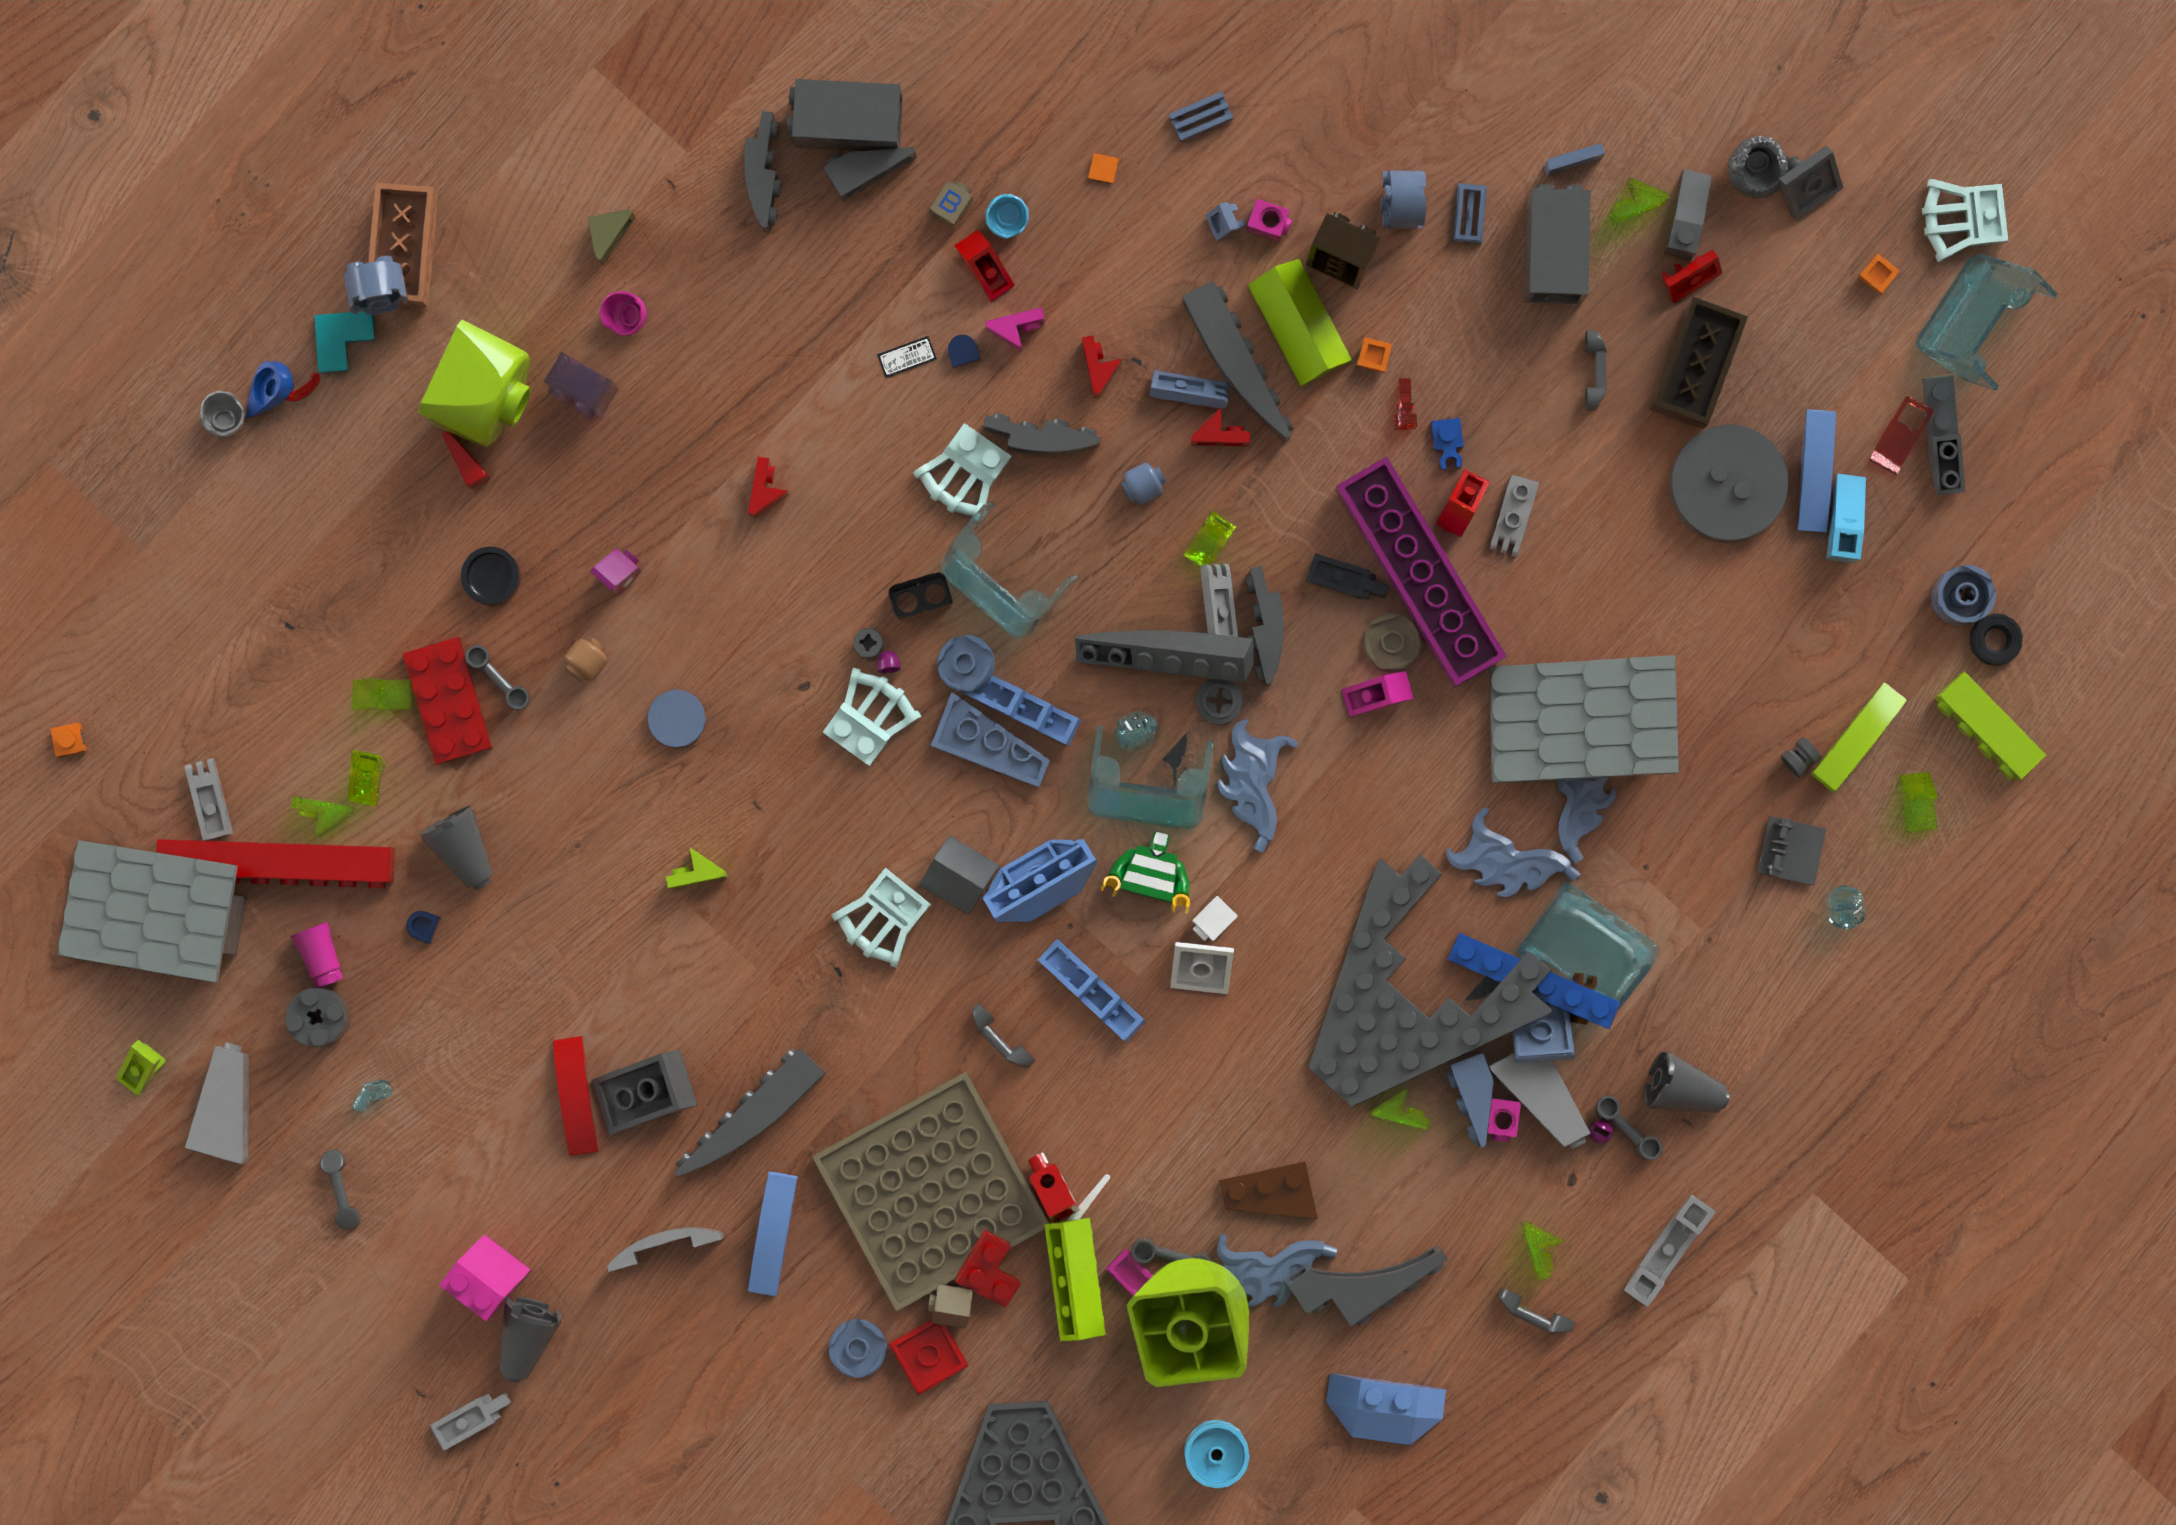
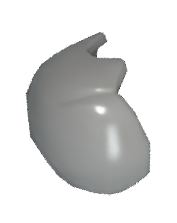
M218 390L208 394L202 401L200 420L203 427L214 437L228 438L237 434L244 425V408L231 392Z

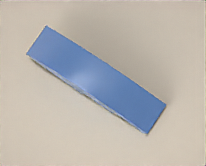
M1806 409L1800 459L1801 475L1798 492L1800 500L1797 530L1827 532L1835 444V411Z
M993 675L983 688L972 693H963L1067 746L1070 745L1082 722L1079 718Z
M1058 939L1038 959L1044 967L1126 1043L1146 1023L1137 1012Z
M768 1172L749 1279V1292L777 1296L798 1176Z

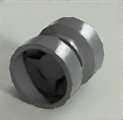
M1804 737L1796 742L1794 749L1787 750L1780 756L1788 769L1798 778L1806 773L1809 765H1815L1822 759L1817 749Z

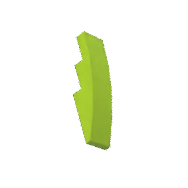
M1885 682L1881 684L1847 729L1838 737L1811 775L1834 793L1869 751L1907 700Z

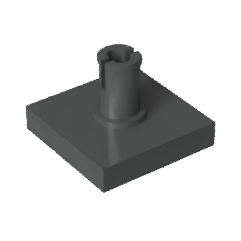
M1827 146L1803 162L1797 156L1789 158L1787 160L1789 172L1779 178L1790 215L1796 220L1843 189L1834 154Z

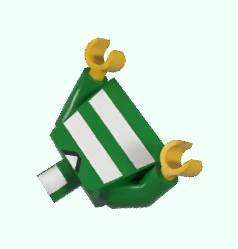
M1153 832L1150 847L1138 845L1136 849H1128L1113 863L1100 889L1103 892L1106 886H1111L1114 889L1113 897L1117 895L1120 889L1172 903L1173 913H1175L1176 906L1178 905L1186 908L1185 914L1189 912L1190 881L1184 864L1177 860L1178 855L1166 852L1170 835Z

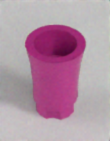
M329 922L290 936L304 961L310 978H313L316 988L343 979L339 969L341 966L331 938Z

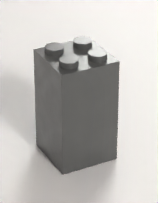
M795 79V87H790L789 105H791V110L794 111L793 116H788L787 131L790 133V139L794 140L798 148L854 151L900 148L903 103L900 84Z
M1540 184L1537 185V189L1532 188L1526 200L1524 302L1582 304L1587 297L1589 290L1591 190H1583V186L1568 185L1566 189H1554V185Z

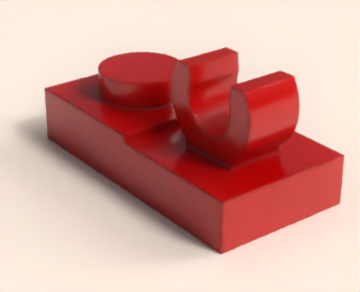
M1713 250L1696 257L1685 268H1682L1680 264H1675L1676 273L1672 276H1668L1665 271L1661 273L1668 297L1674 304L1723 274L1719 258Z

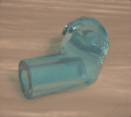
M385 1080L366 1082L351 1107L364 1113L371 1100L389 1098L392 1094L390 1083Z

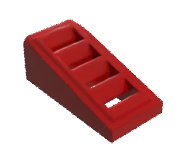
M448 431L442 433V437L457 468L469 488L472 489L491 479L488 473L452 433Z

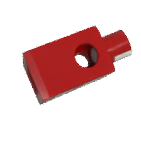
M1044 1153L1030 1158L1028 1162L1034 1174L1029 1178L1052 1222H1058L1080 1211L1057 1165H1049ZM1053 1179L1054 1185L1050 1188H1046L1044 1185L1047 1180Z

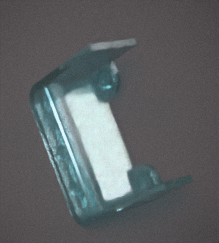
M1984 254L1974 255L1965 263L1919 334L1916 342L1917 347L1927 357L1963 380L1996 391L1999 385L1984 371L1986 361L1976 352L2006 307L2011 309L2022 308L2028 304L2034 293L2056 299L2058 293L2035 269Z
M993 502L983 504L954 539L941 561V572L947 580L1009 634L1016 638H1025L1036 630L1079 577L1076 574L1067 577L1050 599L1038 590H1029L1017 600L974 563L982 551L981 540L974 532L996 506Z
M1097 726L1087 800L1088 808L1093 815L1184 829H1192L1200 824L1203 818L1214 741H1207L1203 769L1191 768L1185 770L1179 778L1178 789L1176 790L1119 782L1121 770L1118 762L1111 757L1100 756L1103 726Z

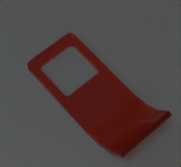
M1906 396L1877 443L1869 461L1898 475L1906 457L1932 417L1934 409L1910 396ZM1908 403L1927 413L1918 430H1914L1897 420Z

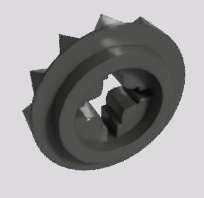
M1208 680L1200 687L1196 697L1198 712L1206 721L1214 724H1225L1235 719L1243 703L1240 689L1229 680ZM1219 689H1222L1223 699L1232 701V703L1222 705L1220 714H1218L1216 704L1206 701V699L1216 698Z

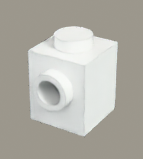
M1216 896L1192 920L1196 925L1193 931L1202 940L1205 941L1209 938L1213 942L1238 915Z

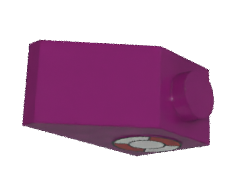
M616 548L596 564L590 572L619 596L641 570L636 566L639 560L627 549L622 553Z

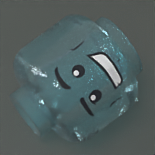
M1136 710L1117 720V727L1114 728V733L1123 750L1127 748L1130 752H1137L1155 743V732L1159 730V727L1152 714L1147 716L1144 711Z
M1843 885L1835 888L1827 896V913L1829 921L1833 926L1840 929H1852L1865 920L1864 898L1858 889Z

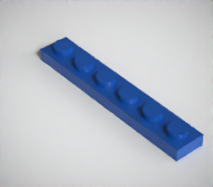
M1459 933L1448 957L1449 961L1500 983L1521 960ZM1552 972L1533 992L1540 1000L1610 1030L1621 1005V1002Z

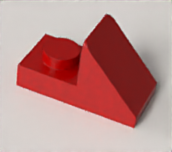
M1092 335L1082 337V345L1093 396L1097 398L1101 396L1121 366L1122 359L1099 363V360L1104 359L1100 342L1095 343Z
M1221 408L1191 437V446L1249 447L1250 431H1244V427L1228 426L1226 431H1221Z
M759 456L757 458L748 510L750 517H758L789 495L787 490L767 487L768 483L773 484L775 467L771 466L769 458Z

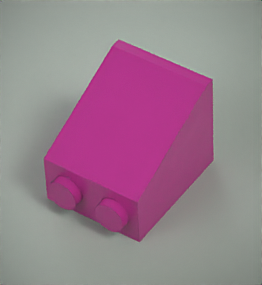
M484 1235L455 1263L439 1286L483 1320L488 1321L498 1315L507 1299L513 1295L531 1269L487 1235Z

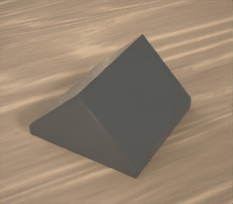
M949 835L931 862L920 886L970 915L999 865Z

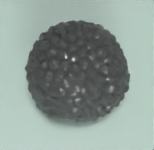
M1761 135L1743 140L1735 148L1727 162L1730 182L1734 185V188L1746 197L1758 199L1767 198L1776 191H1779L1781 188L1779 178L1789 172L1787 156L1783 152L1781 145L1778 144V141H1773L1771 137L1766 138Z

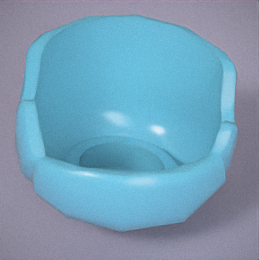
M1003 194L995 197L990 201L985 210V222L993 234L1001 238L1008 239L1023 232L1029 221L1027 206L1021 198L1012 194Z

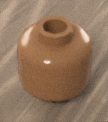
M591 638L589 641L585 639L576 640L564 656V661L567 664L565 669L581 682L585 679L594 680L607 664V657L603 653L605 647L594 638Z

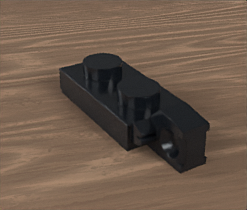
M1317 553L1314 554L1306 579L1308 583L1369 600L1370 594L1385 598L1389 586L1375 581L1376 574L1370 573V570Z

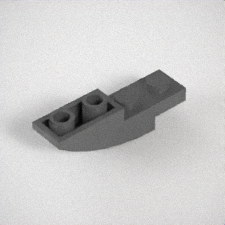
M762 111L757 139L746 137L744 170L749 199L763 232L769 233L770 225H775L777 220V208H773L775 197H780L782 180L778 179L776 171L768 170V167H773L775 150H771L772 138L777 139L779 122L775 121L773 112Z
M1954 376L1922 378L1924 406H1922L1923 422L1935 495L1966 492L1961 434H1958Z
M994 413L993 417L986 415L983 424L985 431L1009 437L1007 445L1009 450L1027 454L1068 455L1097 448L1101 442V437L1096 436L1097 431L1086 427H1080V430H1075L1068 427V422L1055 418L1052 419V422L1045 421L1042 431H1038V426L1029 422L1022 421L1021 425L1009 422L1010 417L999 413Z
M1262 566L1250 568V576L1245 577L1249 594L1254 593L1257 604L1252 605L1256 622L1261 621L1262 625L1252 627V635H1249L1248 638L1253 639V652H1257L1259 663L1254 664L1258 681L1263 680L1264 685L1269 686L1277 671L1282 652L1284 634L1283 607L1280 591L1268 594Z

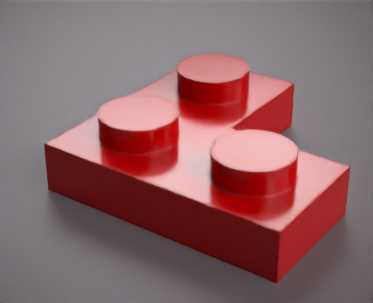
M984 1230L955 1277L956 1283L1006 1308L1021 1284L1018 1278L998 1269L1011 1247L1010 1243Z

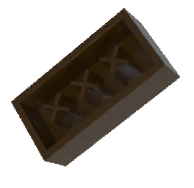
M1334 212L1333 215L1326 213L1311 245L1306 266L1358 290L1374 257L1380 237L1376 236L1377 232L1365 225L1356 227L1350 224V219L1340 213Z
M1693 296L1687 305L1649 410L1704 430L1709 425L1748 316Z

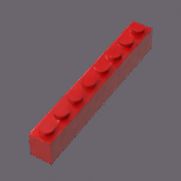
M157 839L156 853L237 865L235 881L237 884L240 883V878H251V884H269V879H280V885H298V880H310L309 886H327V881H339L338 887H356V882H368V888H385L386 883H394L395 848Z

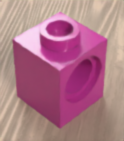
M1256 199L1246 231L1279 242L1281 235H1288L1292 219L1287 218L1289 209ZM1267 215H1273L1278 219L1279 224L1276 227L1269 228L1264 225L1262 219Z
M1491 1098L1487 1134H1492L1491 1140L1509 1142V1137H1517L1521 1102ZM1501 1112L1507 1113L1510 1117V1124L1505 1129H1499L1495 1124V1117Z

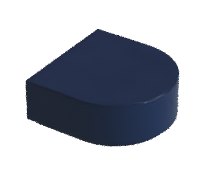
M957 335L950 341L948 353L953 368L981 360L977 345L970 336Z
M425 911L414 912L407 920V931L414 939L431 944L441 917Z

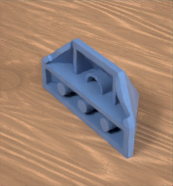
M1077 839L1076 841L1049 840L999 869L983 900L996 922H1031L1079 894L1098 862L1084 839Z
M1330 1373L1326 1403L1352 1437L1411 1445L1443 1419L1446 1389Z

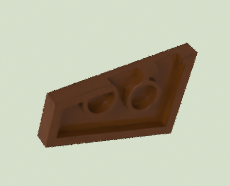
M1305 1161L1219 1180L1225 1209L1318 1219Z

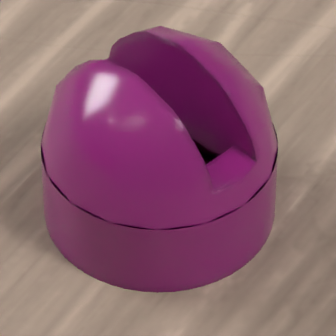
M888 650L882 652L877 660L878 672L886 674L900 671L901 665L898 655Z
M1596 1120L1589 1126V1137L1594 1142L1606 1143L1611 1139L1613 1130L1607 1121ZM1597 1126L1609 1132L1607 1137L1595 1132V1127Z

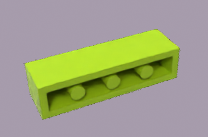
M1965 671L1959 673L1934 697L1939 702L1937 704L1938 709L1945 716H1952L1959 723L1957 728L1967 738L1972 736L1980 744L1978 746L1979 751L1986 758H1993L2000 765L1998 770L2007 779L2022 780L2047 756Z
M1090 1218L1044 1224L1060 1341L1083 1340L1106 1335Z

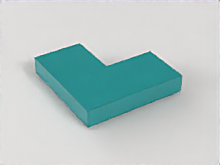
M359 311L358 315L352 312L314 315L318 372L320 374L349 372L347 343L376 341L374 315H366L365 311Z

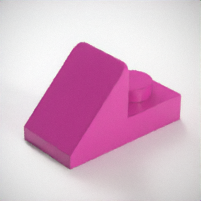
M1042 307L985 322L987 332L1022 352L1018 330L1023 329V332L1040 329V324L1045 323Z

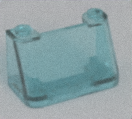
M1563 883L1516 951L1520 953L1522 958L1528 951L1532 952L1542 962L1546 960L1571 979L1575 972L1583 973L1584 984L1587 981V975L1597 976V985L1594 991L1621 1002V1008L1652 968L1658 954V947L1643 933L1570 883Z

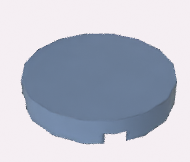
M964 635L950 639L942 647L937 658L940 678L949 688L960 693H972L983 688L990 681L995 670V657L992 649L981 638L973 635Z
M677 689L666 691L656 697L649 708L647 717L649 729L655 739L666 746L674 748L688 746L698 740L706 724V714L699 699L687 691Z
M852 1319L843 1322L833 1332L829 1341V1355L832 1364L840 1373L849 1377L862 1378L873 1374L881 1367L887 1354V1342L884 1333L876 1324L866 1319Z

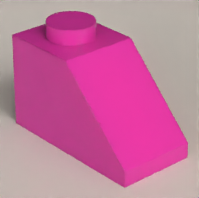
M1406 671L1383 675L1342 689L1349 717L1414 699Z

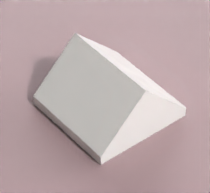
M1175 942L1170 988L1228 994L1234 948Z

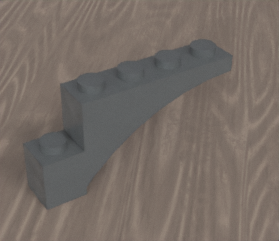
M1435 1245L1424 1253L1405 1262L1371 1271L1332 1272L1312 1269L1309 1264H1306L1284 1281L1307 1314L1321 1311L1327 1306V1301L1332 1298L1350 1326L1355 1323L1360 1325L1366 1322L1371 1317L1370 1313L1378 1307L1382 1309L1392 1304L1396 1299L1394 1296L1403 1290L1408 1292L1414 1289L1420 1283L1419 1279L1427 1274L1433 1275L1444 1267L1443 1263L1448 1259L1442 1250Z

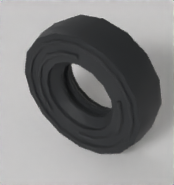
M1994 613L1975 623L1970 632L1969 643L1972 652L1978 660L1987 665L1999 666L2009 663L2017 657L2022 648L2023 635L2014 619L2004 614ZM1994 628L2002 630L2007 637V644L1999 651L1990 649L1985 641L1987 632Z

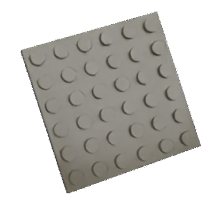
M967 1072L962 1073L812 1156L896 1311L936 1290L938 1284L945 1285L954 1280L984 1230L1008 1241L1011 1245L1010 1248L1043 1231L1045 1229L1044 1224L1049 1223Z

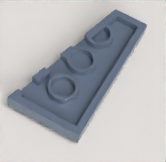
M951 692L931 747L1040 788L1050 760Z

